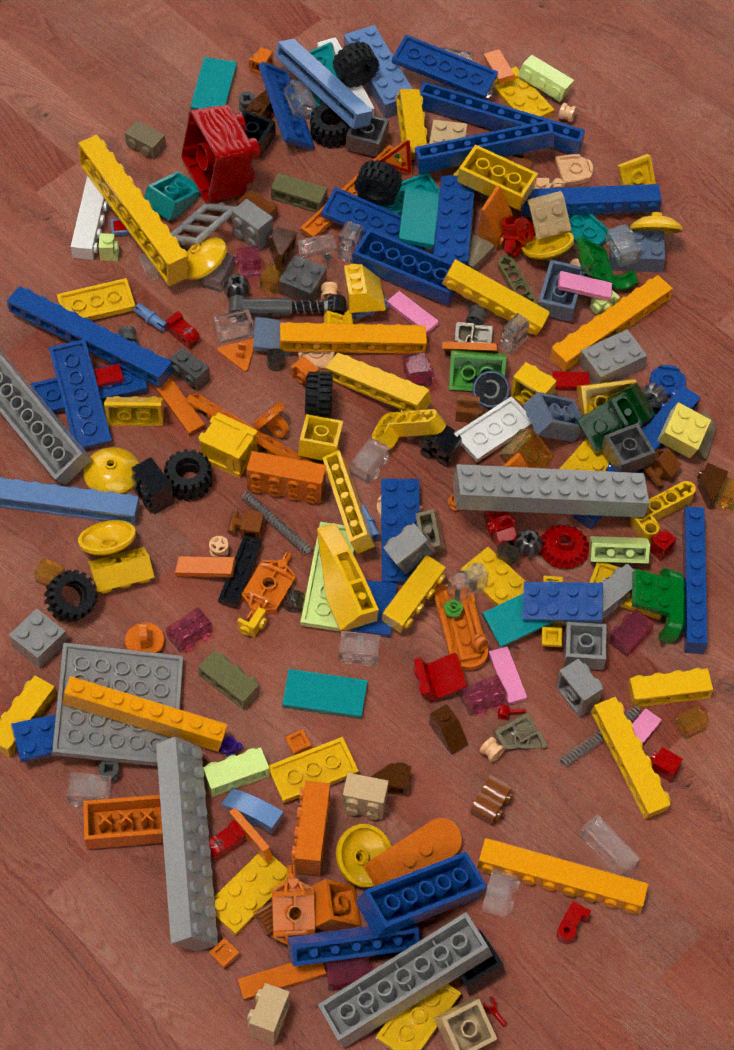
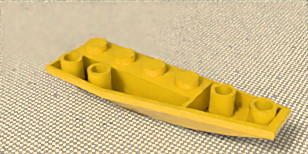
M335 523L317 528L326 600L340 632L377 621L379 611L377 604L339 528Z

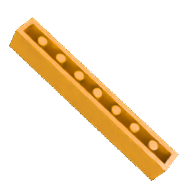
M659 275L653 279H648L643 286L635 288L627 297H622L618 303L609 306L605 312L596 315L592 321L581 325L576 332L568 334L560 343H555L551 348L550 359L563 371H568L579 363L581 350L627 330L670 300L673 288Z
M286 322L280 323L279 348L280 351L425 354L427 345L426 326Z
M72 676L69 678L62 701L63 705L167 737L173 738L176 736L197 746L219 752L227 724Z
M485 838L478 862V869H481L484 873L500 874L505 879L521 880L526 885H539L545 890L560 891L569 897L578 896L587 902L602 903L608 908L617 907L624 909L629 914L641 913L648 888V883L487 838Z

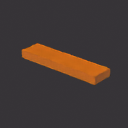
M171 377L167 379L161 388L152 384L189 436L205 428L204 422L190 403L186 401L187 399Z
M323 962L293 966L292 963H288L237 980L243 1000L247 1001L255 998L259 988L263 989L265 983L285 989L326 976Z

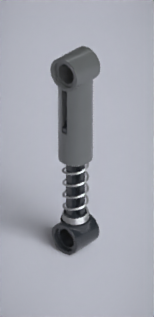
M339 294L332 295L328 300H323L322 302L317 300L315 302H310V300L308 302H303L302 300L300 302H295V300L292 302L290 298H245L242 295H233L229 298V317L234 320H242L246 316H290L292 312H297V314L299 312H304V314L307 312L312 314L314 312H319V314L324 312L325 314L328 310L341 315L346 313V298Z

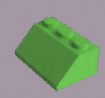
M451 350L449 390L473 391L475 379L486 371H496L505 377L506 353Z

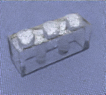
M598 814L582 826L580 837L617 875L628 877L638 868L641 858Z

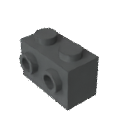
M181 347L169 358L172 362L173 374L197 391L210 380L209 367Z

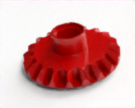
M559 524L558 526L546 529L545 533L542 534L543 545L540 553L545 561L552 566L562 569L574 568L582 564L589 553L587 535H584L582 530L579 531L576 526L571 527L569 524Z

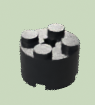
M446 425L445 429L439 434L422 435L418 442L421 448L420 453L424 457L430 458L431 456L437 459L440 464L447 465L461 445L462 438L460 435L457 437L453 434L455 430Z

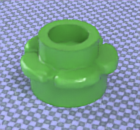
M456 599L446 602L444 604L446 615L450 618H456L461 615L463 610L462 603H459Z

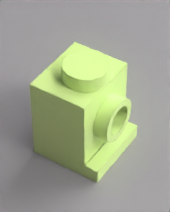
M100 233V261H118L119 245L118 241H115L114 234Z
M612 290L609 301L592 297L590 308L595 314L600 315L609 306L618 303L620 296Z

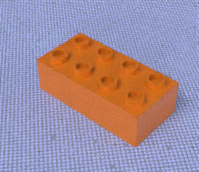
M251 451L246 469L247 490L254 493L270 494L274 497L282 496L291 500H303L311 504L322 503L326 488V465Z
M305 780V787L300 788V805L297 809V826H295V841L291 854L292 865H296V874L320 877L330 803V783Z
M160 795L83 801L84 840L87 849L163 843Z

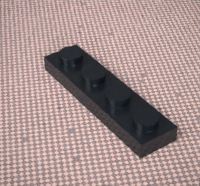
M246 535L243 536L235 556L236 563L233 577L226 578L218 598V603L234 608L238 607L241 594L246 587L262 547V540Z

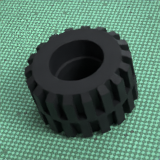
M360 41L344 46L334 56L332 62L340 81L350 88L354 86L359 87L372 80L380 66L370 45L365 42L360 43Z
M322 103L320 106H316L310 116V134L312 139L316 140V143L318 145L321 144L322 147L329 146V148L335 146L338 148L340 145L346 144V135L350 126L327 104Z
M370 160L362 165L354 188L357 191L356 193L364 200L380 206L390 205L396 200L402 185V176L391 164L389 165L379 160Z
M308 372L305 390V415L324 418L331 417L332 373Z
M184 449V452L177 451L176 455L172 454L170 460L166 461L164 474L172 484L173 497L177 496L178 500L183 498L185 501H189V499L195 501L197 497L202 498L204 493L210 491L209 487H212L213 481L211 463L207 456L203 457L202 452L196 453V450L188 451V449ZM185 472H194L197 474L195 477L190 479L180 477V475Z
M67 570L51 580L46 587L47 591L44 592V596L47 597L44 602L45 605L49 604L47 610L49 612L53 611L54 614L52 616L54 618L60 617L59 620L62 622L65 620L67 622L75 620L76 622L94 609L93 606L98 601L95 599L98 596V592L94 591L97 586L96 584L92 585L91 581L93 579L91 577L86 578L87 574L84 572L79 574V570H74L73 572ZM64 586H70L77 590L80 596L78 606H71L64 601L62 596Z

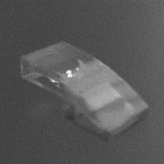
M334 235L315 236L297 242L300 256L304 259L318 253L322 257L338 250Z

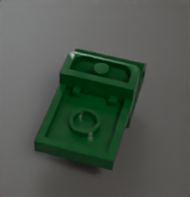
M634 382L604 400L603 404L578 418L576 422L593 452L596 453L602 449L604 435L636 423L642 426L643 422L652 418L655 413L638 383Z

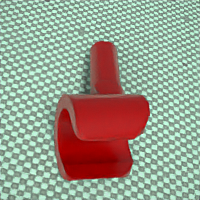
M502 705L498 710L497 717L506 720L509 718V714H524L526 709H513L508 705Z
M489 997L492 1006L489 1007L483 1002V1008L486 1013L493 1014L504 1027L507 1023L496 1009V1000L493 997Z

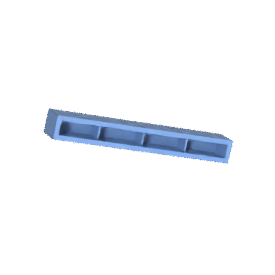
M295 39L278 42L275 57L350 127L356 129L370 125L373 110Z
M0 477V508L97 521L121 520L136 526L140 509L139 496Z

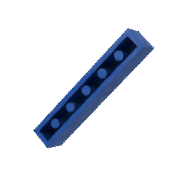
M413 924L376 939L369 926L287 937L288 955L293 966L402 952L419 942V928L416 924Z

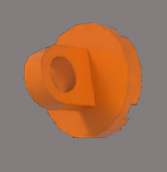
M279 401L265 414L263 413L253 422L256 430L266 425L274 436L283 438L289 432L288 424L279 414L285 408V405Z
M142 622L135 624L126 633L125 646L127 650L160 653L164 648L165 639L163 632L157 625Z

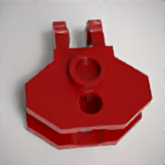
M510 215L503 218L501 224L503 239L505 240L503 250L514 259L519 256L522 246L526 247L527 243L534 240V225L525 217L515 219L514 216Z
M489 511L484 513L486 527L494 544L500 548L503 547L504 542L511 541L514 543L517 539L514 517L509 515L507 511Z

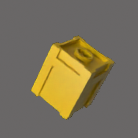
M218 412L216 416H212L209 422L211 424L206 432H201L198 437L199 444L201 445L200 452L203 453V457H208L212 466L240 479L248 466L251 451H259L257 447L258 430Z

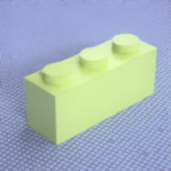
M533 55L522 64L518 74L519 78L559 102L569 93L574 82L572 78Z
M590 536L589 558L591 562L649 563L650 543L648 538Z
M261 747L248 749L245 753L237 756L231 755L218 763L211 762L203 768L204 778L212 797L231 791L232 788L237 789L270 777L269 766Z

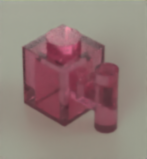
M258 246L237 248V256H234L235 266H239L241 276L246 278L262 276Z

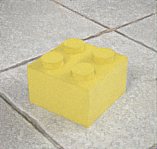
M678 402L670 411L657 441L691 458L699 449L711 420Z

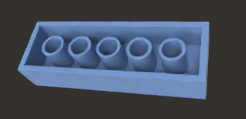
M372 25L344 34V46L358 41L370 45L380 66L375 77L366 82L365 86L384 118L397 115L395 96L400 89H412L399 65L392 63L393 55L376 26Z

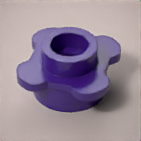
M228 736L222 740L219 752L226 754L227 757L235 755L238 750L242 749V744L236 742L232 736Z

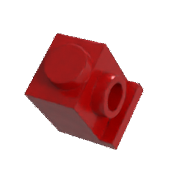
M667 529L658 532L651 539L650 552L661 561L674 551L677 539Z

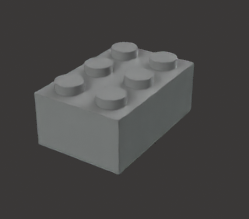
M627 329L581 350L579 364L585 372H589V378L594 384L612 382L643 369L647 355Z

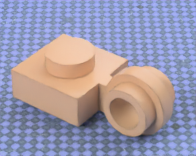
M537 178L534 189L565 188V183L560 178L554 179L552 183H549V178Z

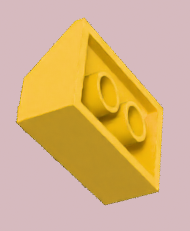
M362 264L344 265V284L349 313L385 311L386 307L380 278Z
M636 379L577 386L578 402L582 416L603 404L604 400L636 382Z
M114 396L107 397L104 402L108 426H163L164 402L161 397Z
M145 547L88 561L93 582L97 586V592L109 593L113 588H127L132 583H146L151 578H155L150 557Z

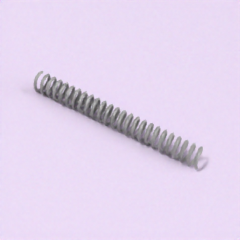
M249 490L243 493L242 500L247 502L252 509L264 512V516L266 515L264 519L273 528H276L281 535H284V538H287L292 545H295L300 552H303V555L308 554L312 550V547H309L310 545H307V542L301 540V537L296 535V532L293 533L294 530H291L286 523L280 521V518L275 516V513L272 514V511L267 509V506L264 507V504L259 502V499L256 500L257 497L251 495Z
M633 706V708L624 712V714H627V720L633 721V718L639 717L640 714L635 709L636 707L640 710L638 706ZM600 730L593 734V736H590V738H587L584 743L582 742L581 745L569 751L568 754L566 753L565 756L559 758V764H561L560 760H562L564 765L568 767V764H572L571 761L575 762V760L581 758V755L584 756V753L590 752V748L593 749V746L600 745L599 742L603 743L604 738Z

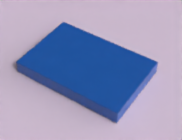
M366 580L379 609L378 618L375 622L351 629V633L390 638L392 627L381 620L384 610L396 596L397 583Z

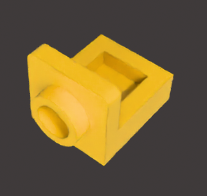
M327 310L324 314V323L353 324L352 313H349V310H347L344 315Z
M258 607L249 622L238 618L237 629L245 636L250 635L255 638L258 631L263 629L267 623L266 610Z

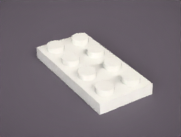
M511 396L454 434L457 437L458 435L461 436V446L478 463L533 425L527 417L526 411Z

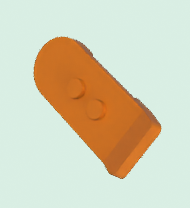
M464 580L437 585L434 588L433 599L448 655L456 653L459 656L463 670H476L486 662L488 647L482 652L471 648L473 636L484 634L471 584L469 581ZM451 599H456L463 605L461 615L456 618H450L445 613L444 604Z
M433 819L368 861L364 865V869L375 886L453 857L461 847V832L458 826L449 819Z

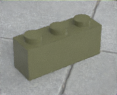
M278 173L271 187V200L316 213L326 203L327 187Z
M213 651L198 666L199 676L242 710H245L259 695V683L257 680L245 675L239 666L232 665L223 654Z

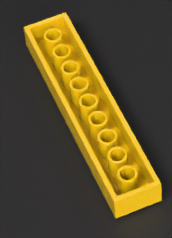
M94 135L79 142L81 168L166 284L170 287L187 279V270H189L187 259L189 257L186 250L182 249L177 238L170 234L168 226L162 223L159 214L154 212L150 202L144 199L140 188H136L131 176H127L122 164H118L114 153L109 152L105 141L101 140L98 135Z

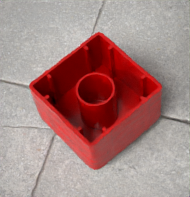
M229 105L189 111L181 158L206 204L243 196L247 184L254 182L252 162L260 156L259 144L255 138L248 139L245 133L246 124L241 113L234 114Z

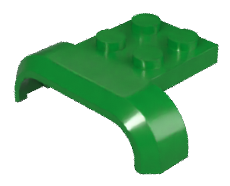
M583 236L576 240L579 251L578 260L581 270L585 275L593 279L612 283V289L626 290L639 282L636 272L633 270L623 275H614L605 248Z
M667 568L662 569L659 575L635 569L632 572V607L666 616L665 626L659 633V641L672 644L681 636L684 630L685 580L680 572Z

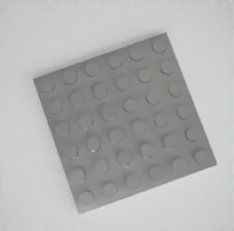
M63 643L52 755L158 766L156 744L171 737L63 705V696L69 678L72 676L180 709L183 656Z

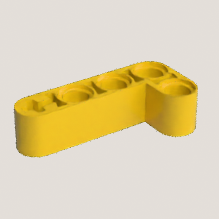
M435 409L390 412L381 417L372 433V439L382 451L386 452L394 447L399 437L439 434L445 429L446 423Z
M683 481L650 498V504L644 518L630 517L629 520L630 526L639 538H648L651 544L652 537L660 529L657 521L689 505L695 494V485L690 481Z

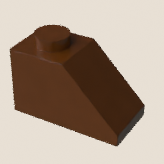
M707 463L705 469H700L697 479H700L697 487L707 508L711 510L726 482L728 471L710 463Z
M447 704L430 713L429 725L451 755L468 746L459 720Z
M402 762L390 763L371 777L388 780V794L407 797L411 766Z

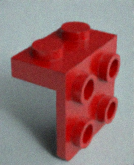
M456 653L449 654L428 664L421 657L413 660L415 664L413 671L416 678L420 681V685H418L419 691L422 696L427 697L431 702L466 689L467 682L459 656Z

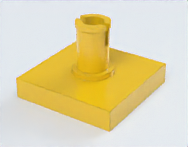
M649 154L617 165L621 185L656 184L651 155Z

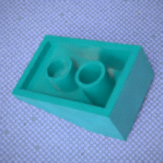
M177 171L148 185L144 199L150 202L153 211L170 221L180 216L201 194L194 181Z

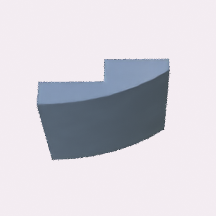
M255 317L253 351L272 352V356H290V352L280 351L279 348L280 323L286 322Z

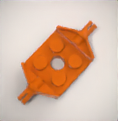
M285 552L281 560H263L260 562L241 594L242 600L250 609L245 621L249 622L258 607L266 610V615L277 614V608L292 583L296 582L295 574L287 565L292 558V554ZM266 581L274 583L272 587H265L263 584Z
M287 865L286 880L270 889V892H272L273 935L271 937L288 945L287 937L315 934L314 888L298 881V878H296V865ZM293 907H297L300 912L296 919H291L289 916V911Z

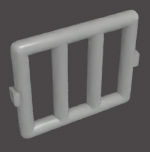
M205 203L170 234L177 238L179 245H184L185 243L200 244L232 216V211L236 207L225 205V203ZM207 210L225 212L221 216L204 214ZM195 221L212 223L209 227L191 225ZM183 231L201 233L196 238L180 235Z

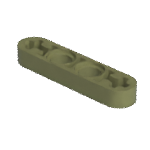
M508 255L501 256L498 260V270L509 289L537 304L536 297L514 259ZM516 275L518 279L511 280L509 276ZM518 288H523L526 290V292L518 293L516 290Z

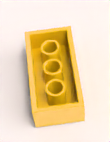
M475 145L459 168L457 182L489 197L498 185L501 187L508 205L520 211L536 186L538 173Z

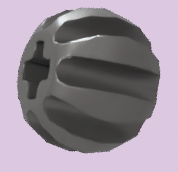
M237 273L227 277L224 281L223 289L228 298L233 295L246 297L249 293L250 285L245 276Z
M650 383V385H645L642 388V392L653 410L660 409L667 400V393L664 392L665 388L662 385L660 387L657 386V383Z
M524 529L523 532L520 531L517 534L514 544L515 549L518 550L520 555L533 557L534 554H538L541 551L543 541L542 536L536 530Z

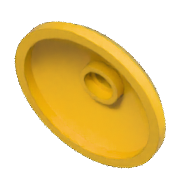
M652 212L651 216L642 217L632 223L630 230L664 231V234H675L683 232V227L673 218L662 216L661 212Z
M569 231L537 239L535 235L534 240L527 243L526 247L522 246V252L532 259L553 260L563 255L572 247L574 236Z
M209 237L200 244H194L188 249V280L205 277L221 264L227 253V245L221 238Z
M109 447L101 449L90 456L92 460L83 469L84 480L89 489L102 492L112 491L117 494H126L133 489L134 483L131 479L132 467L139 464V462L131 452L122 448Z
M121 520L100 522L86 528L79 535L78 544L83 551L92 555H113L124 550L133 542L136 537L135 527L131 523Z
M358 824L348 828L339 838L336 847V861L340 872L353 885L363 888L375 886L365 871L364 865L390 848L391 844L386 835L375 826Z

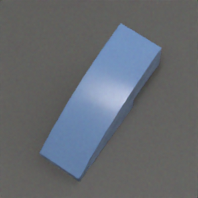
M233 788L221 803V806L228 811L237 808L254 827L258 825L273 834L284 818L283 811L275 806Z

